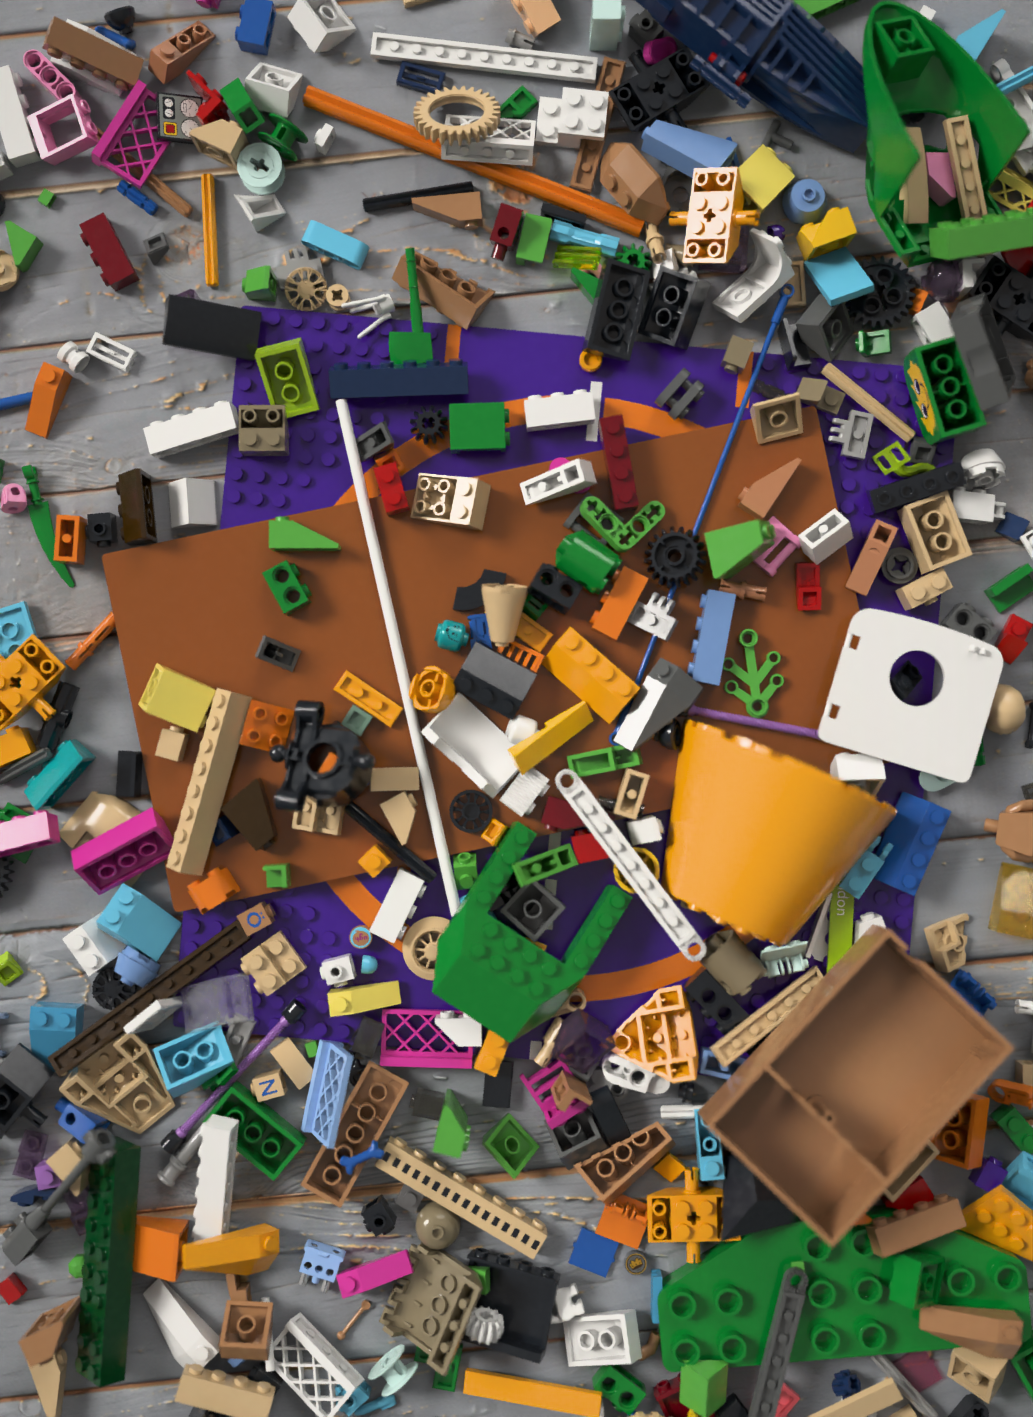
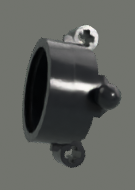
M298 700L295 706L296 731L294 740L290 741L287 748L284 745L276 744L269 751L271 760L277 763L284 761L285 769L287 770L285 780L275 795L274 803L277 810L301 812L304 809L306 797L316 803L318 807L342 806L356 799L365 790L370 781L372 769L375 765L374 756L370 753L365 743L350 729L341 726L339 721L323 725L325 715L323 702ZM322 745L334 746L337 751L335 765L325 773L313 772L310 767L312 753Z

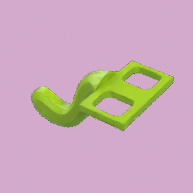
M898 441L871 457L884 475L894 472L901 477H910L936 468L929 463L905 466V463L910 461L911 458ZM893 448L899 449L904 456L903 460L899 461L892 453ZM884 456L891 467L888 469L884 468L878 458Z

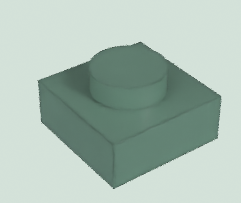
M353 704L341 724L357 735L362 736L373 716Z

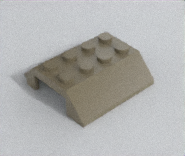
M422 1242L418 1246L411 1244L408 1254L414 1272L396 1279L403 1286L394 1284L387 1301L388 1304L394 1307L386 1305L379 1322L384 1324L382 1330L391 1337L403 1335L429 1355L426 1363L441 1375L446 1376L483 1290V1286L478 1273L445 1250L430 1249L423 1245Z

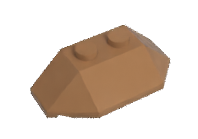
M611 142L601 159L600 182L628 215L655 225L661 224L670 209V205L666 201V192L660 175L632 143Z

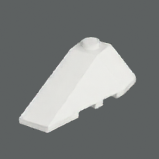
M158 1278L144 1291L145 1300L174 1359L183 1368H185L186 1364H199L204 1367L219 1352L220 1336L164 1279Z

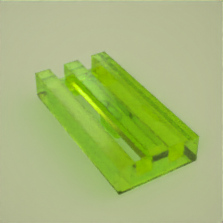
M558 245L557 252L554 255L555 259L552 261L553 268L572 269L574 267L583 270H597L602 256V249L599 247Z

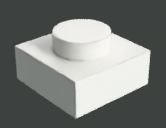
M325 123L322 129L320 128L314 138L317 151L323 155L327 154L336 138L334 127Z

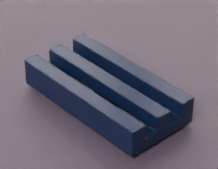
M402 60L396 85L425 94H435L436 89L441 91L443 88L446 73ZM405 69H406V70H410V71H413V72H417V73H420V74H424V75H427V76H431V77L437 78V79H439V80H438V81L431 80V79L425 78V77H423V76L414 75V74L407 73V72H404V71H405Z

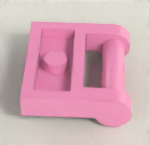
M774 516L768 520L770 525L773 524L776 531L774 545L753 561L770 577L777 573L778 567L796 548L799 549L801 547L799 538ZM785 538L789 543L768 564L764 559Z

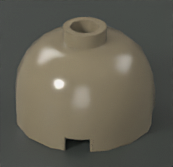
M435 1201L428 1202L419 1211L416 1218L415 1228L418 1239L430 1249L442 1250L448 1248L456 1241L460 1234L461 1219L460 1216Z

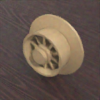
M438 916L420 919L409 928L404 937L402 946L404 960L409 969L423 979L434 981L438 939L450 922L449 919Z

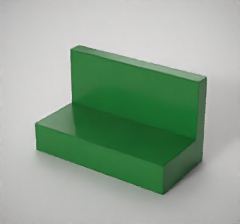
M1029 563L1019 566L984 590L998 613H1001L1033 591V580L1029 576L1033 569Z

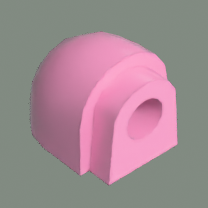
M15 483L6 485L1 494V510L9 514L24 511L27 506V498L23 487Z

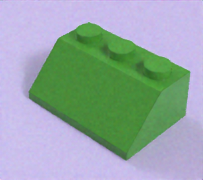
M447 1089L433 1152L460 1158L462 1151L467 1152L471 1125H467L468 1116L451 1089Z

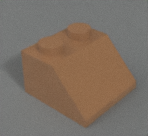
M227 1300L219 1341L221 1358L268 1361L272 1339L273 1302Z

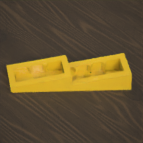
M582 701L544 723L546 728L507 749L515 767L522 775L594 721L586 702Z

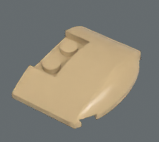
M92 791L59 831L60 837L72 849H75L141 812L121 798L111 794H98L97 791ZM144 872L123 883L132 888Z

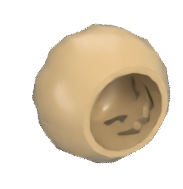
M998 684L985 727L999 735H1007L1015 732L1025 721V702L1020 691L1007 684Z

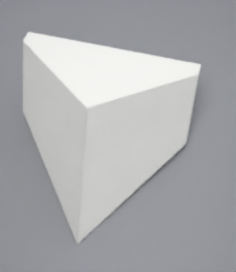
M233 194L256 232L286 214L275 194L264 196Z

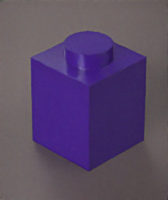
M992 1155L989 1158L983 1156L982 1167L973 1168L968 1179L979 1188L990 1192L1003 1183L1008 1171L1002 1167L1003 1162Z

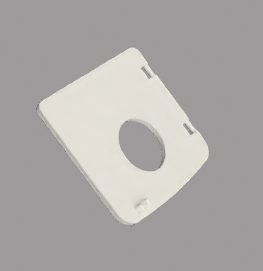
M871 608L861 610L850 621L847 637L827 698L825 711L819 725L818 736L826 743L955 782H966L969 780L1002 672V655L993 645L943 626ZM853 635L860 637L857 650L849 648ZM906 652H926L933 656L941 666L943 672L941 691L933 701L926 705L911 706L905 704L895 696L891 689L889 678L891 668L894 662ZM832 704L840 706L836 719L829 717Z

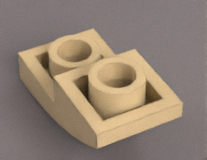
M419 767L373 768L369 781L370 792L419 790Z
M286 1037L270 1050V1053L299 1090L311 1081L313 1069L289 1037Z

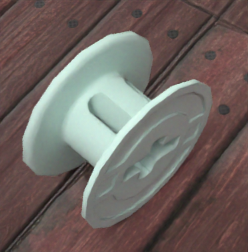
M264 142L252 143L240 152L237 159V171L244 186L250 192L257 195H269L276 192L282 186L285 179V167L278 151L273 146Z
M403 1344L397 1345L387 1352L368 1374L370 1380L382 1375L387 1381L381 1395L383 1397L390 1396L400 1389L418 1368V1362L416 1361L404 1366L399 1359L404 1352L405 1346Z

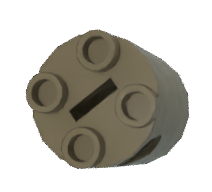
M733 930L715 932L704 941L706 954L698 961L730 996H735L738 993L741 996L745 995L752 988L750 984L755 979L758 980L766 974L767 970L764 968V964Z

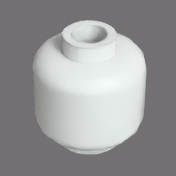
M517 715L513 720L510 719L505 735L508 736L510 743L516 745L541 730L537 729V721Z

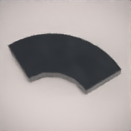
M484 569L481 578L475 584L467 587H457L453 610L468 611L483 606L482 584L500 583L499 585H503L507 573Z

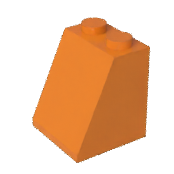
M136 1215L133 1271L176 1282L183 1270V1245L188 1244L189 1220Z

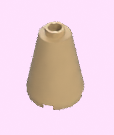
M500 583L482 584L481 591L490 640L495 642V646L508 647L509 643L514 642L528 592L527 586L508 583L507 585H499Z

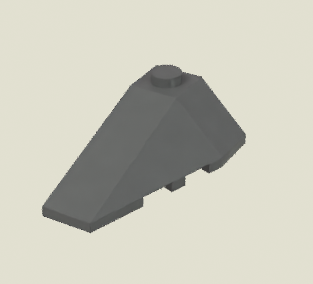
M660 658L647 675L614 742L632 753L652 739L655 733L663 726L670 725L674 722L673 719L683 711L684 713L688 711L704 691V688L680 667Z

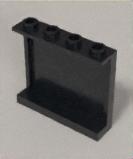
M484 1248L473 1249L467 1255V1259H470L468 1266L490 1267V1291L487 1295L480 1294L475 1307L479 1308L482 1305L484 1308L490 1307L492 1310H498V1314L503 1315L504 1330L497 1343L490 1342L489 1345L486 1343L479 1344L476 1340L471 1341L470 1336L465 1334L466 1330L461 1340L540 1364L546 1352L561 1274L555 1272L550 1267L539 1268L533 1266L529 1261L512 1260L510 1256L505 1254H491Z

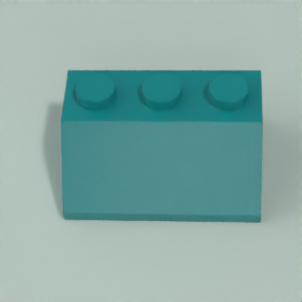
M76 739L65 740L57 748L59 752L55 757L46 761L42 765L43 770L39 775L35 774L27 782L28 787L24 790V793L37 811L51 809L97 758Z

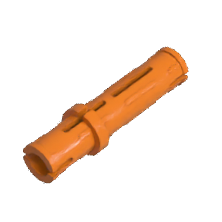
M112 611L84 642L80 641L78 643V648L65 660V663L70 668L76 671L88 656L91 657L94 654L93 651L116 627Z

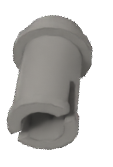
M510 28L505 42L509 43L510 47L514 45L521 49L532 50L535 38L518 32L517 28Z

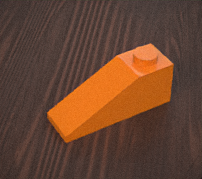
M43 362L34 384L25 427L26 431L46 439L48 438L73 377L67 371Z

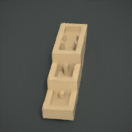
M905 127L921 154V159L900 190L899 200H904L903 222L905 224L928 223V175L920 127Z

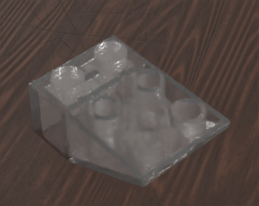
M244 973L188 985L181 990L186 1034L255 1021L249 976Z

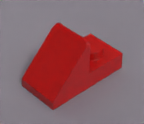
M1010 614L994 644L1000 651L1003 662L1009 665L1013 663L1028 645L1025 639L1033 626L1032 623L1015 614Z

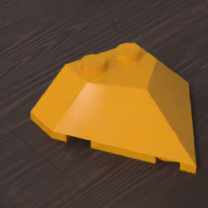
M682 985L658 989L648 1002L635 1011L616 1030L617 1032L600 1045L672 1083L697 1080L699 1054L692 1010Z

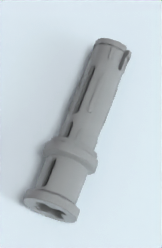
M201 1126L180 1152L170 1157V1162L164 1170H160L157 1173L158 1178L165 1185L173 1187L180 1173L188 1169V1162L202 1144V1136H200Z

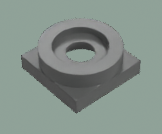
M669 165L662 178L666 192V201L670 205L667 216H669L671 211H689L693 178ZM684 188L688 192V198L685 202L680 203L674 200L673 192L675 189Z

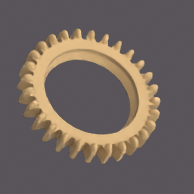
M453 86L452 90L444 87L443 92L436 89L435 94L427 93V97H421V101H417L416 106H414L413 116L416 130L419 131L421 136L424 135L426 140L431 136L432 142L435 143L437 138H439L440 144L443 145L444 141L448 139L450 146H452L454 140H457L458 145L461 146L463 139L470 145L471 138H474L479 143L480 135H482L483 139H487L488 134L493 135V132L498 129L500 124L501 110L499 102L495 101L494 96L490 97L489 92L483 94L482 89L474 92V87L466 90L465 86L458 90L456 86ZM450 103H468L484 111L483 116L479 120L461 126L444 125L434 121L430 116V113L436 108Z

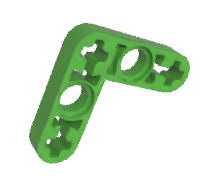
M589 496L581 503L580 513L617 552L625 553L664 517L665 507L659 501H651L624 525L600 499ZM593 504L595 506L594 510L588 511V506ZM656 509L658 512L648 520L646 516L651 510ZM601 512L603 515H601L600 518L596 520V516L599 515ZM603 519H608L612 522L613 528L611 530L603 528L601 523ZM633 522H641L644 526V531L637 532L633 528ZM629 533L631 537L627 540L626 544L621 545L619 541Z

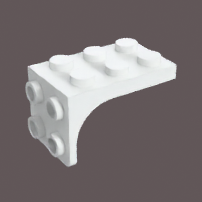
M755 228L749 231L755 245V255L750 267L711 302L717 311L739 323L749 318L758 307L764 304L769 297L782 288L795 275L791 267L792 261L783 250V242L778 237H772L764 230L759 231Z

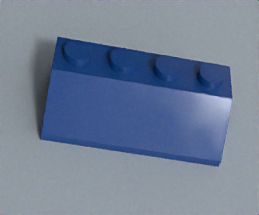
M902 792L895 806V809H897L896 816L887 825L875 855L879 857L883 848L889 842L894 846L884 859L885 862L874 879L915 896L952 811Z

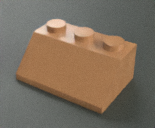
M80 1295L40 1314L18 1341L30 1368L37 1364L43 1366L52 1361L53 1355L61 1349V1344L68 1340L67 1336L73 1330L81 1307Z

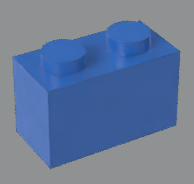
M245 0V3L241 4L240 27L237 26L235 30V40L238 42L241 51L268 55L276 17L273 1Z

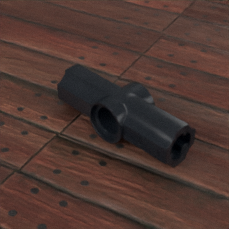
M59 681L52 702L49 703L57 713L55 715L51 714L52 718L48 721H45L42 717L44 723L35 745L40 748H49L53 752L56 751L63 731L71 722L73 716L72 707L79 692V687Z

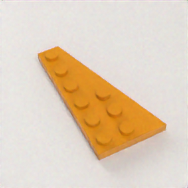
M1002 1184L962 1209L966 1226L960 1228V1230L1033 1262V1210Z

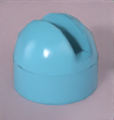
M363 955L361 973L371 974L375 972L378 966L377 960L370 955Z

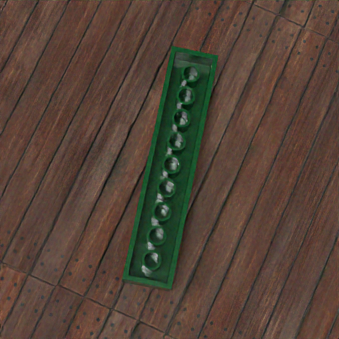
M118 1136L114 1137L115 1145L113 1146L117 1153L104 1165L91 1163L88 1175V1211L85 1220L86 1240L83 1245L85 1254L84 1265L82 1266L83 1282L80 1290L81 1310L78 1315L80 1325L79 1335L77 1336L78 1353L75 1367L76 1372L99 1388L125 1381L141 1147Z

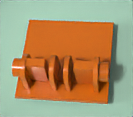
M251 699L239 744L265 751H270L271 747L276 744L285 746L295 710Z
M621 1194L609 1206L605 1205L595 1234L638 1250L647 1226V1203Z

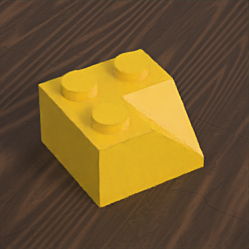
M848 206L842 209L835 207L828 210L822 222L814 225L811 222L803 225L796 236V240L804 261L845 246L848 247L857 234Z

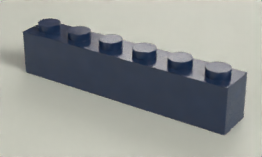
M460 358L449 359L447 363H440L438 359L426 360V363H417L416 360H405L403 364H394V361H381L380 365H371V362L364 361L358 362L357 366H348L346 362L334 363V366H331L329 369L331 398L469 394L468 362H463V359Z

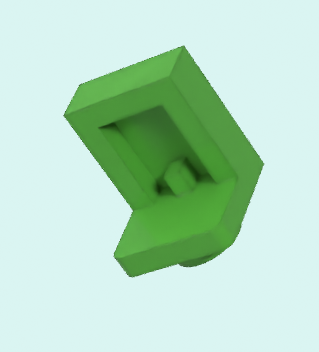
M463 852L453 855V869L457 890L471 889L478 878L476 853Z

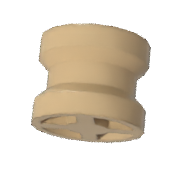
M334 284L326 292L327 301L333 310L341 312L347 309L341 307L343 303L351 301L348 290L343 285Z

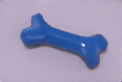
M104 26L95 27L94 31L126 49L133 50L136 47V43L132 39L117 34Z
M373 1140L368 1150L353 1157L342 1156L340 1164L346 1167L347 1174L352 1175L356 1165L371 1158L382 1159L385 1152L378 1147V1142Z

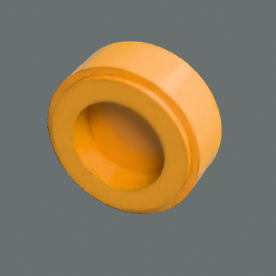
M583 351L580 355L579 364L584 371L595 372L601 367L602 356Z

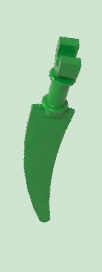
M32 465L23 466L22 471L27 480L26 484L29 485L32 497L30 502L33 504L28 506L35 533L55 570L66 584L73 588L75 584L66 565L54 561L55 534L50 516L49 501L42 502L44 498H41L38 486L37 469L35 466L32 467Z

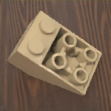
M419 473L410 518L460 528L482 530L491 485L474 478Z

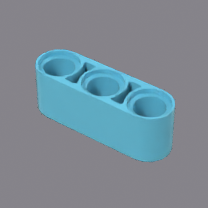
M310 220L301 240V243L306 247L358 270L361 269L370 249L365 243L314 220Z

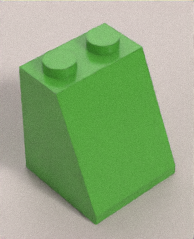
M758 519L704 533L714 579H731L774 545V538H776L773 524L770 525L769 521Z

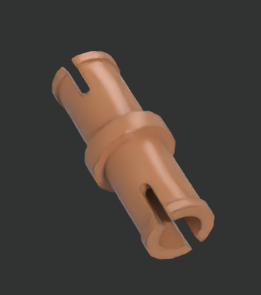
M721 579L720 585L729 588L719 587V591L736 594V596H739V599L750 598L764 602L766 595L757 594L756 592L766 593L767 587L747 584V581L739 583Z

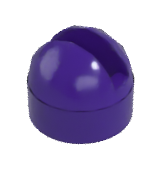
M775 224L767 227L768 235L776 236L783 241L785 238V234H782L785 231L783 226Z

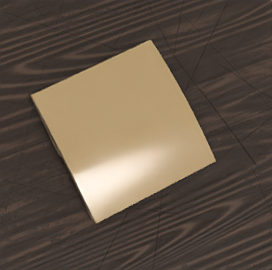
M306 797L304 809L301 812H294L292 828L341 835L345 805L318 807L316 803Z

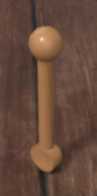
M368 1299L362 1301V1307L346 1327L337 1333L338 1340H344L347 1331L364 1310L370 1308L371 1302Z

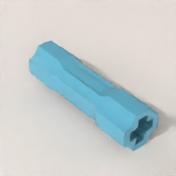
M555 219L549 240L564 245H574L594 251L598 255L614 259L620 238L604 233H594Z

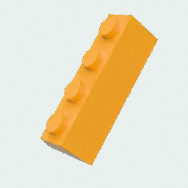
M572 627L555 643L541 663L576 696L585 701L609 725L640 691V687Z

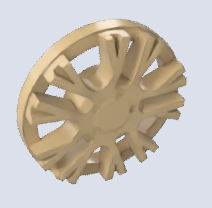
M300 267L292 271L287 277L285 295L289 303L298 310H315L326 299L327 283L323 275L316 269ZM303 271H307L308 279H303ZM297 273L301 277L300 282H296L292 278ZM312 273L319 277L315 282L310 281ZM289 283H292L297 285V288L290 287L288 285ZM323 283V286L315 288V284ZM318 290L324 291L322 298L316 296L315 292ZM289 291H296L298 294L296 297L291 298ZM300 296L302 300L298 305L295 302ZM314 296L318 303L314 304L311 297ZM305 299L310 301V307L303 306Z

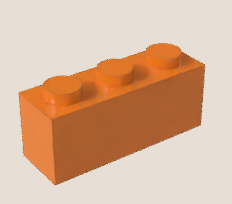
M623 566L621 571L617 569L611 579V582L614 583L611 591L606 589L600 602L604 603L601 610H595L589 621L593 623L591 629L616 641L649 578L626 566Z

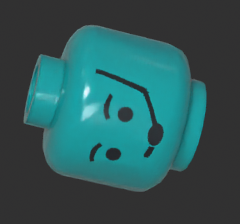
M446 619L442 624H438L434 641H437V645L441 649L458 652L461 646L466 647L469 633H465L466 627L463 623Z

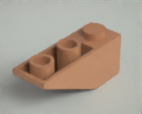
M198 20L152 48L148 70L165 85L183 73L215 38V34Z
M876 519L845 588L865 597L867 596L898 530L897 527Z

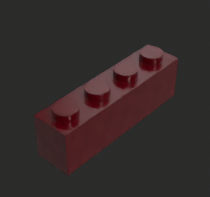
M620 414L599 418L598 428L613 510L616 513L637 510L639 503L623 416Z

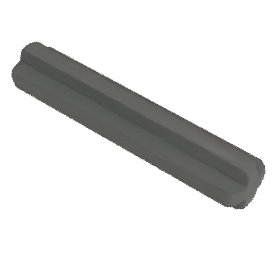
M42 748L0 772V785L6 784L50 760L53 756L50 749Z

